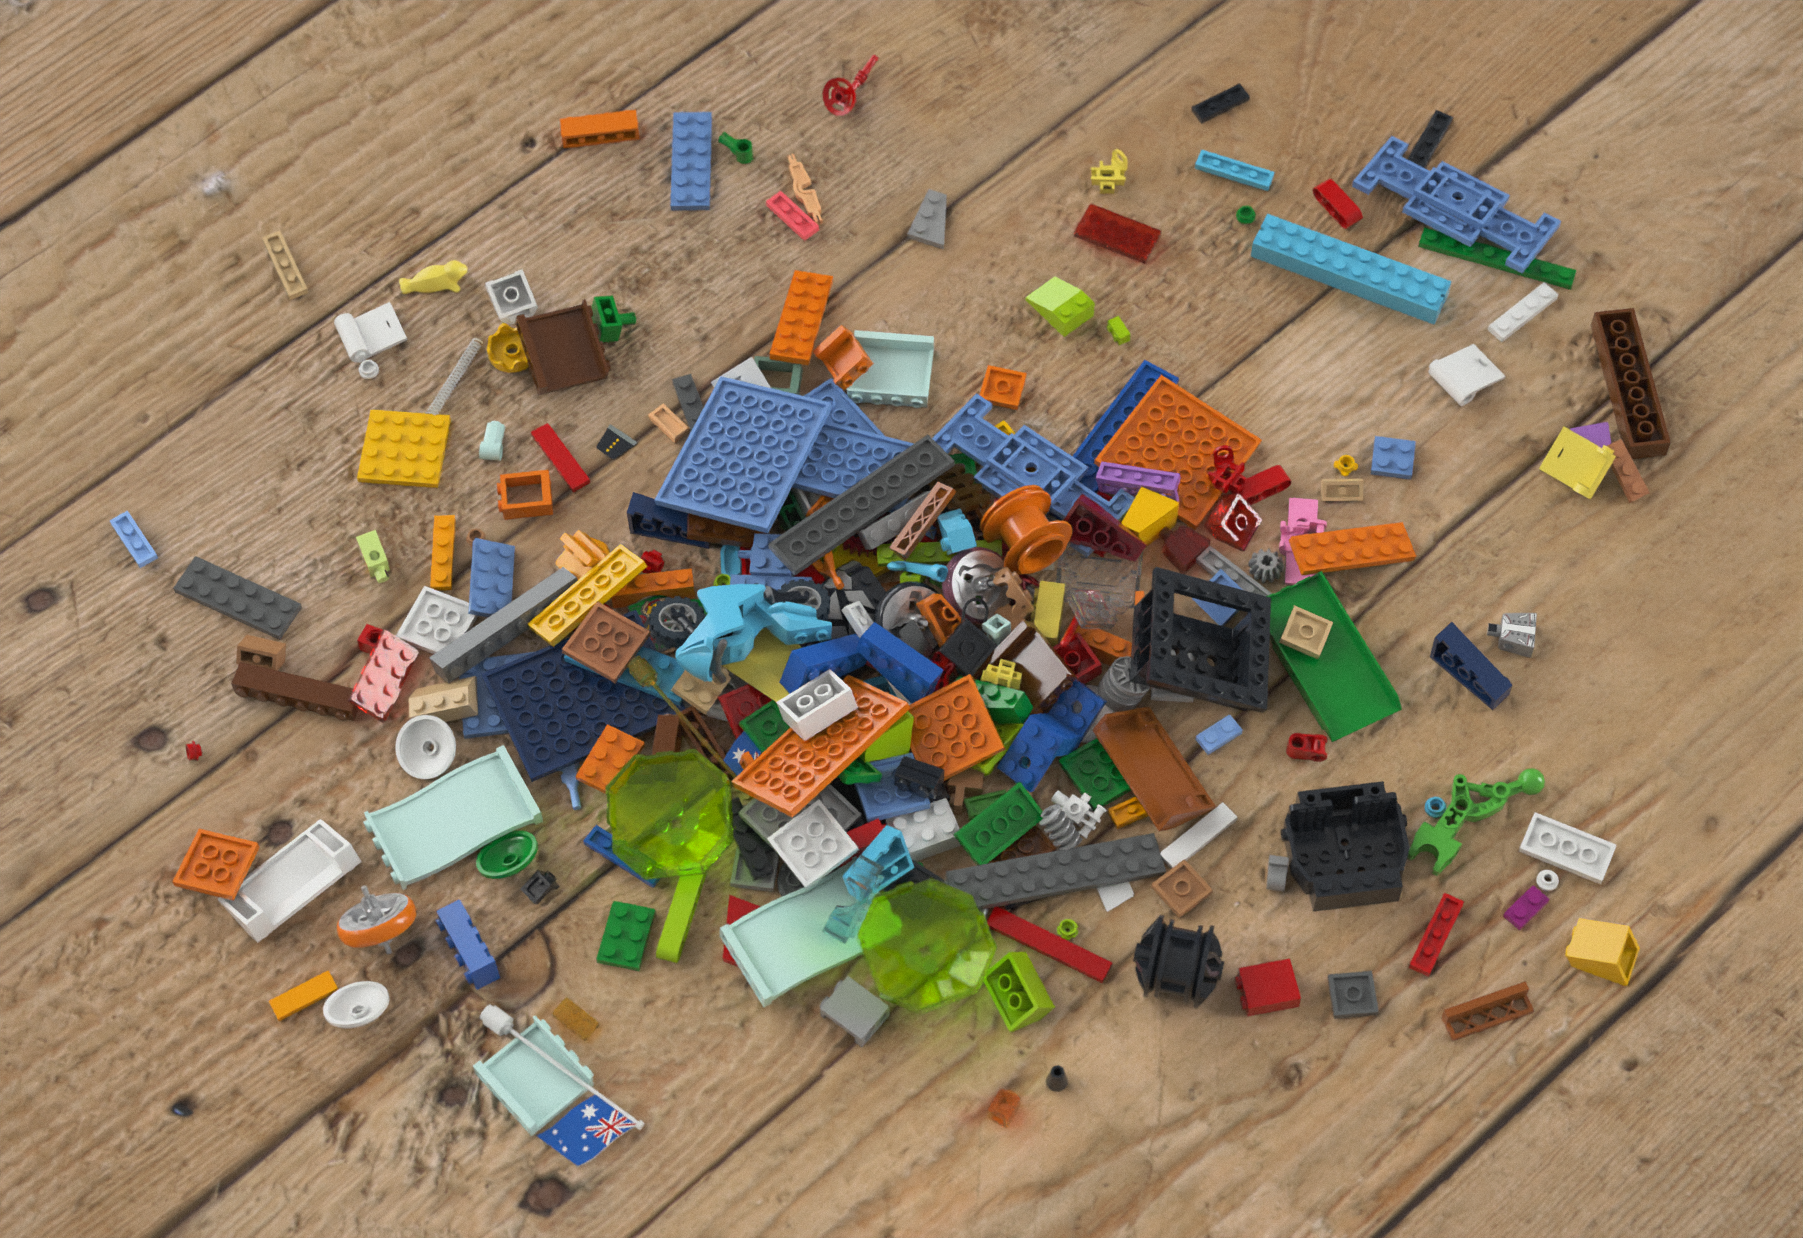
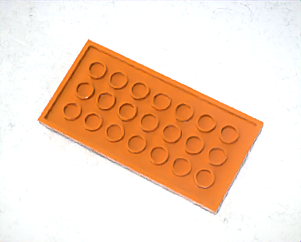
M847 675L842 681L851 688L858 706L857 709L806 741L790 727L731 781L733 787L793 818L910 709L909 704L855 677Z

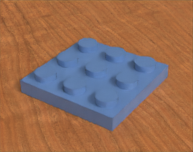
M913 753L869 762L882 773L880 782H871L870 784L854 783L868 823L878 818L883 820L930 809L929 798H922L917 793L909 790L902 791L894 785V775L903 756L914 759Z

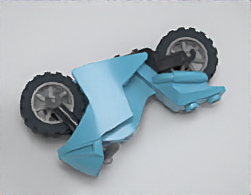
M799 579V581L791 580L788 584H783L781 589L778 590L758 583L712 586L697 591V596L703 607H699V603L696 601L692 602L687 597L684 599L680 598V596L665 598V601L660 600L657 602L656 607H652L649 615V631L652 638L656 639L658 644H664L666 648L675 647L677 649L675 657L678 665L704 682H711L712 674H714L719 683H725L726 677L721 671V665L745 660L754 647L755 637L765 627L786 645L831 639L832 623L827 621L830 614V596H828V591L823 589L821 584H815L812 580L804 581V579Z

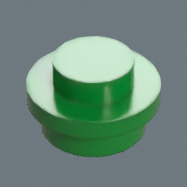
M1242 206L1236 212V219L1242 224H1250L1255 220L1256 213L1250 206Z

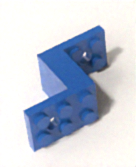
M1077 679L1072 682L1073 685L1070 689L1058 697V701L1053 705L1049 713L1029 716L997 767L1015 782H1021L1029 792H1034L1055 757L1068 755L1077 750L1107 702ZM1076 701L1082 704V711L1080 713L1074 711L1073 705ZM1024 756H1027L1031 761L1028 768L1022 765Z

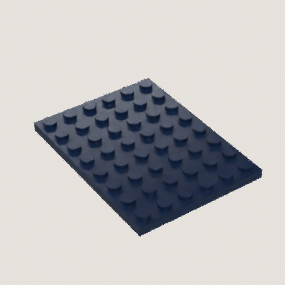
M636 610L622 615L644 627ZM649 636L643 646L657 651ZM571 637L560 641L554 647L551 645L481 674L531 782L585 760L606 725H610L636 738L656 729L658 715H675L686 709L683 702L679 706L618 681L614 683L602 675L566 662L562 648Z

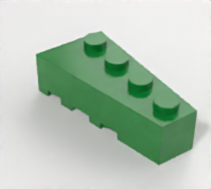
M959 675L955 681L963 678L964 676ZM974 679L992 720L997 721L999 724H1023L1034 708L1023 691Z

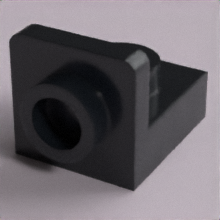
M537 870L523 885L521 890L534 904H539L551 889L557 890L560 886L556 882L557 878L551 872Z

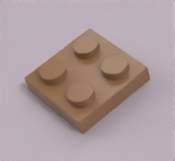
M1185 859L1151 884V888L1178 918H1181L1213 893L1212 888Z

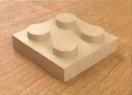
M1294 606L1279 643L1318 659L1333 622Z

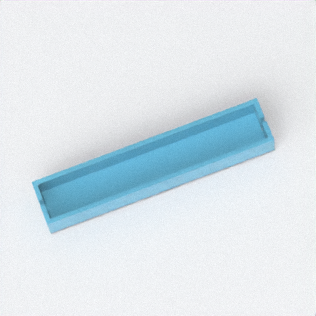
M1270 214L1266 215L1261 229L1252 243L1251 257L1434 325L1449 295L1452 282Z

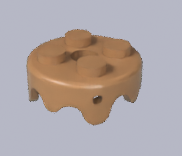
M1004 567L994 573L993 583L998 587L1008 586L1006 596L1016 601L1012 607L1014 615L1021 614L1020 616L1023 618L1034 611L1031 603L1034 599L1028 589L1023 590L1020 586L1022 580L1017 572L1014 571L1012 573L1008 567Z

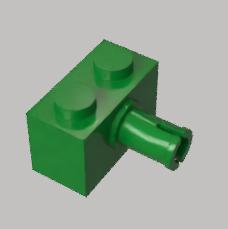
M613 296L593 298L591 306L593 311L592 320L599 329V335H597L599 342L618 341L622 325L636 324L634 312L618 313Z

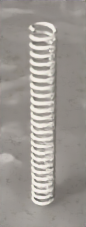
M472 339V342H470V345H468V348H466V351H464V354L458 361L459 363H457V366H455V369H453V372H451V375H449V378H447V381H445V384H443V387L425 414H433L434 416L439 414L438 412L445 405L444 402H447L446 399H449L448 396H451L450 393H452V390H454V387H456V384H458V381H460V378L468 369L467 366H470L469 363H472L471 360L474 359L473 357L476 356L475 354L481 348V345L474 341L478 340L483 344L480 339Z

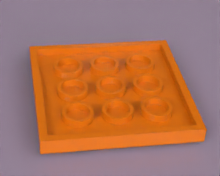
M971 674L909 705L910 709L908 712L914 716L910 748L915 760L944 769V781L1006 750Z

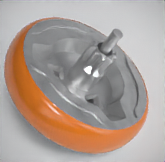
M362 886L361 889L364 897L360 903L347 910L340 917L337 923V934L340 940L349 947L363 948L378 944L380 946L384 945L386 953L391 954L392 951L389 943L392 941V938L403 933L415 921V904L405 894L388 893L375 896L374 894H369L366 886Z

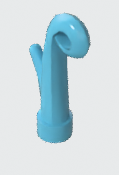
M892 561L887 565V568L892 571H908L930 577L932 580L944 582L948 577V568L940 564L929 565L908 561Z

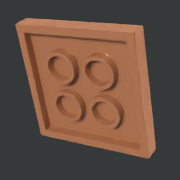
M597 601L562 648V653L616 683L651 634L649 630Z

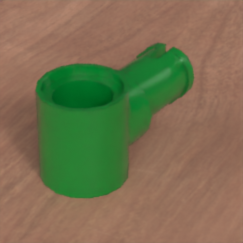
M726 132L719 136L718 142L729 148L736 155L739 163L748 164L753 160V148L750 140L735 139Z

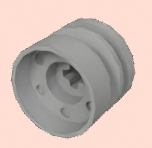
M1130 656L1116 659L1098 684L1099 696L1107 701L1105 704L1107 707L1116 712L1134 709L1150 689L1149 686L1130 682Z

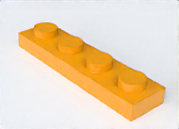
M455 515L434 516L430 588L437 591L452 590Z

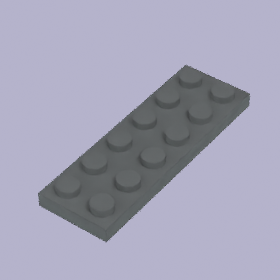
M197 556L194 557L173 588L176 593L279 640H281L302 608L300 603Z

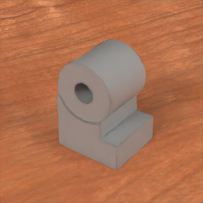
M1269 856L1266 889L1284 892L1289 857Z

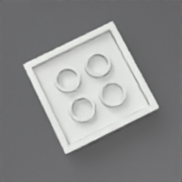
M424 586L399 629L396 639L435 654L468 632L478 616L468 614V602Z
M817 800L767 838L768 842L806 889H809L859 851L857 845L820 800Z

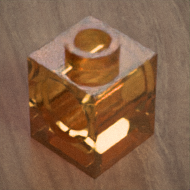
M1000 1088L988 1109V1119L1008 1128L1020 1107L1021 1098L1012 1090ZM1007 1103L1011 1107L1005 1110L1000 1108V1105Z

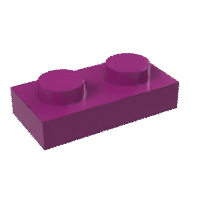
M1532 885L1504 913L1503 917L1520 931L1548 904L1550 899Z

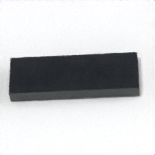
M1239 83L1192 106L1191 111L1199 122L1203 124L1249 101L1250 96Z

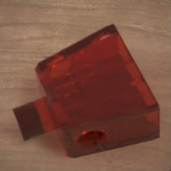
M1181 525L1175 532L1166 526L1159 533V537L1165 541L1163 543V554L1181 574H1186L1196 564V558L1210 546L1211 542L1209 538L1185 525Z

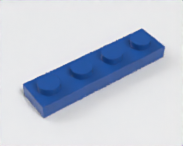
M595 825L583 840L584 845L652 888L656 886L666 873L664 867L598 825Z

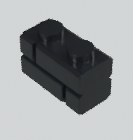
M903 756L894 775L895 786L902 791L909 790L915 792L922 798L929 797L935 799L944 782V769L907 756Z

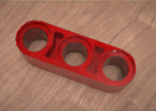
M1327 179L1312 189L1316 200L1342 228L1347 229L1363 219L1359 207L1334 180Z
M1275 465L1246 478V484L1238 494L1231 490L1230 492L1239 506L1246 508L1284 491L1291 485L1292 481L1281 465Z

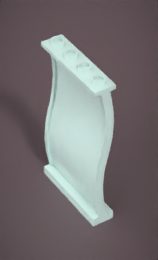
M503 745L496 748V752L480 757L449 772L399 802L372 813L364 812L366 821L363 823L368 833L373 832L375 838L372 840L377 850L382 849L384 855L381 857L385 866H391L393 872L390 874L395 885L400 884L402 889L405 890L407 885L448 868L495 839L529 824L535 823L537 825L543 822L541 811Z
M857 856L853 857L852 861L819 880L809 889L804 887L780 897L743 916L734 923L726 924L720 928V938L763 1007L770 1005L774 999L799 984L866 953L894 935H900L902 922L897 914H893L888 899L885 896L882 897L879 891L865 901L848 893L842 876L858 859Z

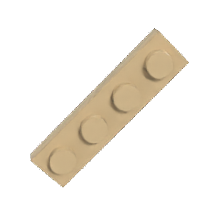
M281 231L262 237L289 299L292 300L308 294V289Z

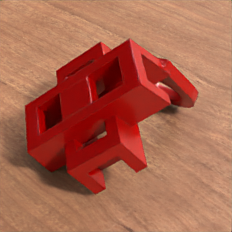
M1227 445L1219 446L1213 451L1216 470L1214 473L1208 472L1209 480L1212 481L1213 488L1223 493L1231 490L1238 494L1246 484L1247 477L1241 475L1245 470V463L1235 464L1232 447ZM1222 450L1229 451L1226 455H1218V452Z

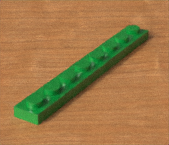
M1425 227L1418 245L1420 248L1571 290L1577 271L1534 258L1526 270L1520 273L1505 265L1506 259L1512 253L1511 251L1479 242H1474L1469 247L1440 231Z

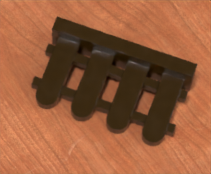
M963 463L954 464L953 467L921 488L923 492L931 491L936 483L940 482L956 491L941 514L961 509L962 514L967 515V512L979 508L983 510L991 504V496L989 494H982V485L973 484L974 475L971 473L964 474L966 470Z

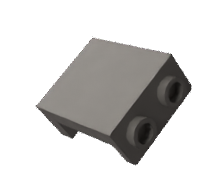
M849 976L844 981H839L834 988V993L830 997L824 998L820 1004L821 1017L831 1019L855 1037V1043L861 1047L865 1045L890 1015V1009L887 1004Z

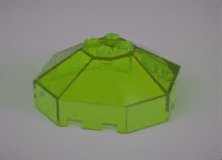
M686 749V752L676 753L674 751L657 752L656 755L646 756L643 754L634 755L605 787L607 797L606 816L607 824L612 829L613 853L644 880L705 874L734 842L731 781L725 773L696 749ZM675 819L677 821L681 819V828L675 827L673 829L672 820Z
M933 878L915 885L913 882H907L896 886L895 889L875 894L857 934V943L879 998L918 1015L926 1014L979 993L997 951V945L992 938L984 913L978 910L973 895ZM928 946L931 955H926L924 958L921 956L922 952L919 949Z

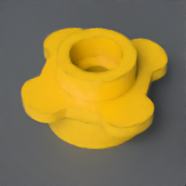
M1343 455L1339 458V461L1334 462V468L1339 469L1341 475L1346 477L1349 476L1350 472L1358 469V464L1355 463L1353 457Z

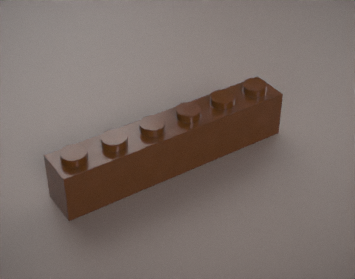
M243 662L239 663L231 682L234 692L240 697L246 698L249 696L261 702H274L282 707L291 706L304 712L307 710L313 711L318 715H330L342 721H354L362 701L358 689Z

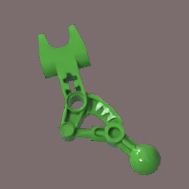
M1528 768L1520 773L1518 780L1508 784L1497 782L1494 785L1467 782L1464 775H1456L1451 787L1450 805L1435 827L1425 821L1415 834L1407 859L1412 861L1421 852L1427 851L1432 853L1437 860L1432 874L1438 876L1452 863L1462 847V843L1455 840L1454 837L1465 821L1477 822L1496 814L1504 808L1508 798L1521 792L1527 795L1538 794L1545 786L1544 775L1537 769ZM1469 791L1478 792L1479 796L1488 797L1490 800L1475 804L1470 799ZM1462 806L1466 810H1458L1456 807ZM1452 818H1453V819H1454V823L1449 826V823L1451 822V820H1452Z

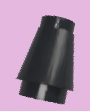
M1059 1065L1054 1066L1046 1077V1085L1050 1090L1059 1092L1068 1085L1067 1075L1063 1067Z

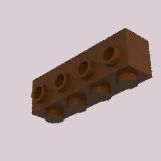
M690 706L675 714V716L680 718L683 737L716 790L720 791L731 785V781L736 776L731 768L723 762L727 753L724 747L717 743L713 730L711 728L708 729L703 714L701 712L698 713L694 706Z

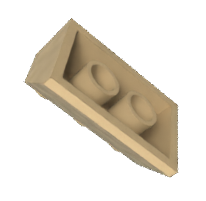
M472 676L454 680L450 683L445 682L417 688L409 697V718L431 715L442 719L444 722L477 716V677Z

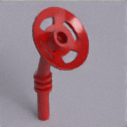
M873 54L864 68L859 70L854 77L852 84L842 77L832 78L825 84L822 98L825 107L830 113L843 116L852 111L856 103L855 90L860 85H863L869 77V72L879 60L877 55ZM838 82L845 83L848 88L840 86ZM834 87L831 91V99H829L830 88ZM836 103L839 106H843V111L837 110L833 105Z

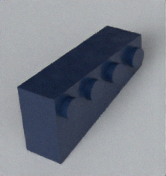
M633 492L627 510L630 534L706 549L710 548L711 542L687 539L686 512L656 505L654 498Z
M1453 622L1435 636L1430 658L1490 709L1494 710L1510 695L1512 684L1509 679L1481 653Z

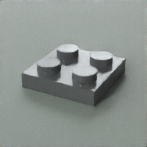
M1372 971L1328 974L1327 979L1334 1019L1378 1015L1379 1010Z

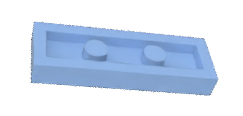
M128 511L110 520L112 527L139 568L158 559L157 554Z

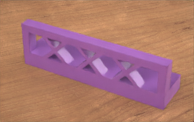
M1101 462L1096 476L1099 492L1116 494L1120 489H1123L1133 497H1136L1142 486L1177 502L1179 501L1177 488L1181 479L1180 473Z

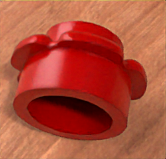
M191 741V743L185 745L188 760L198 761L199 757L202 756L200 744H195V741Z

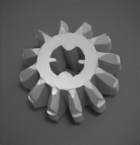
M1261 548L1258 553L1254 552L1248 564L1250 575H1254L1255 581L1262 579L1263 584L1266 580H1269L1272 584L1274 578H1280L1284 569L1282 557H1278L1277 551L1271 553L1270 548L1267 549V552H1264Z

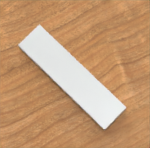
M1222 802L1160 852L1162 860L1171 869L1184 859L1187 861L1237 821V816Z

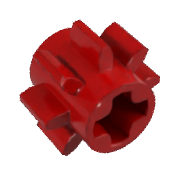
M655 549L649 552L645 551L640 559L645 562L647 567L641 572L645 574L661 572L665 564L661 557L662 553Z

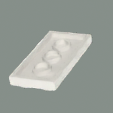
M1535 812L1519 852L1601 884L1617 845Z

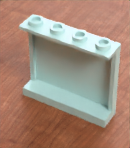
M855 330L854 336L874 364L847 388V395L854 403L863 402L875 405L888 404L927 408L934 353V336Z
M535 1015L533 1017L534 1023L520 1035L588 1085L594 1086L592 1079L594 1075L586 1065L582 1067L578 1062V1056L572 1050L568 1051L564 1047L565 1043L559 1035L554 1036L550 1032L551 1028L544 1019L540 1021ZM517 1037L484 1064L479 1060L473 1065L478 1078L531 1136L588 1091Z

